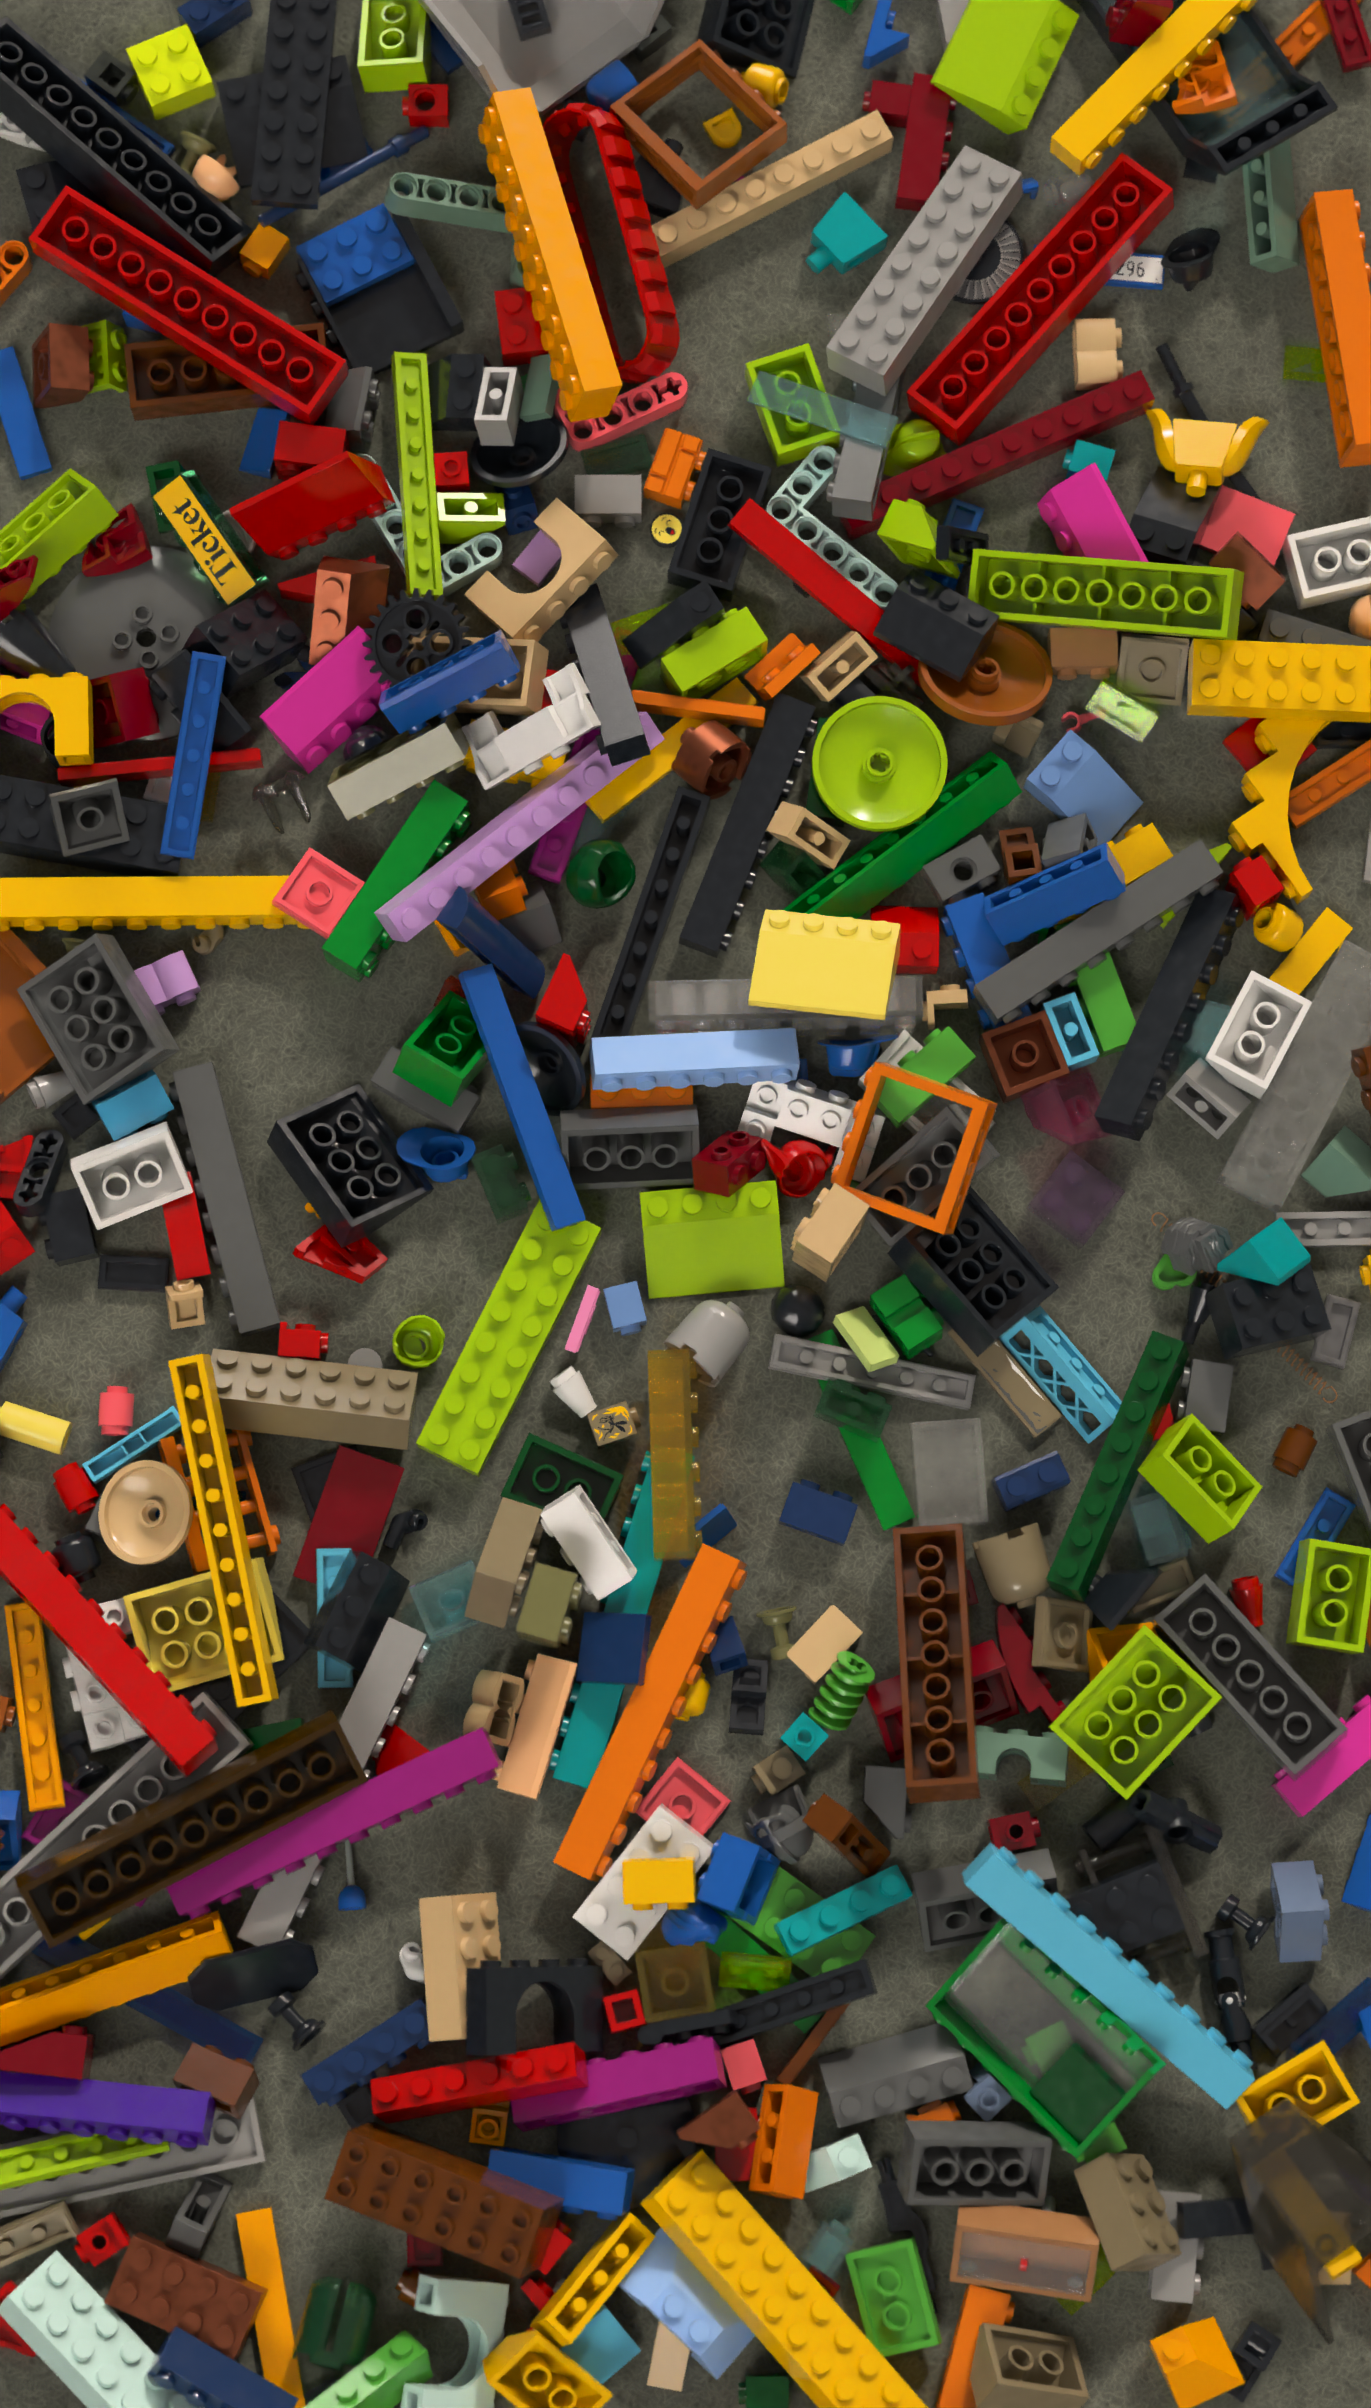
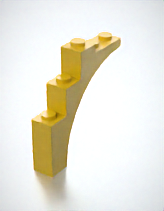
M1267 718L1258 724L1254 732L1256 735L1254 739L1258 748L1264 754L1269 753L1270 757L1246 772L1241 781L1243 794L1249 802H1256L1257 806L1231 823L1228 829L1230 834L1228 839L1233 848L1239 853L1242 851L1246 857L1259 851L1284 887L1282 893L1288 899L1293 898L1298 905L1309 897L1313 888L1299 866L1291 843L1288 822L1289 790L1296 765L1303 752L1317 734L1332 721Z

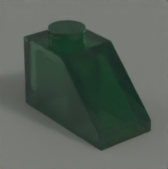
M780 840L760 864L769 877L795 899L826 877L804 850Z

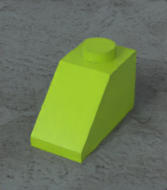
M503 493L436 494L440 544H463L479 534L490 533L506 523Z

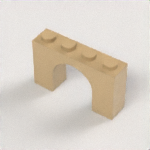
M557 497L533 521L543 534L561 550V564L552 581L538 591L520 594L509 590L489 571H486L464 594L487 619L502 630L510 639H527L539 642L542 635L565 614L566 610L588 590L589 586L619 556L604 537Z

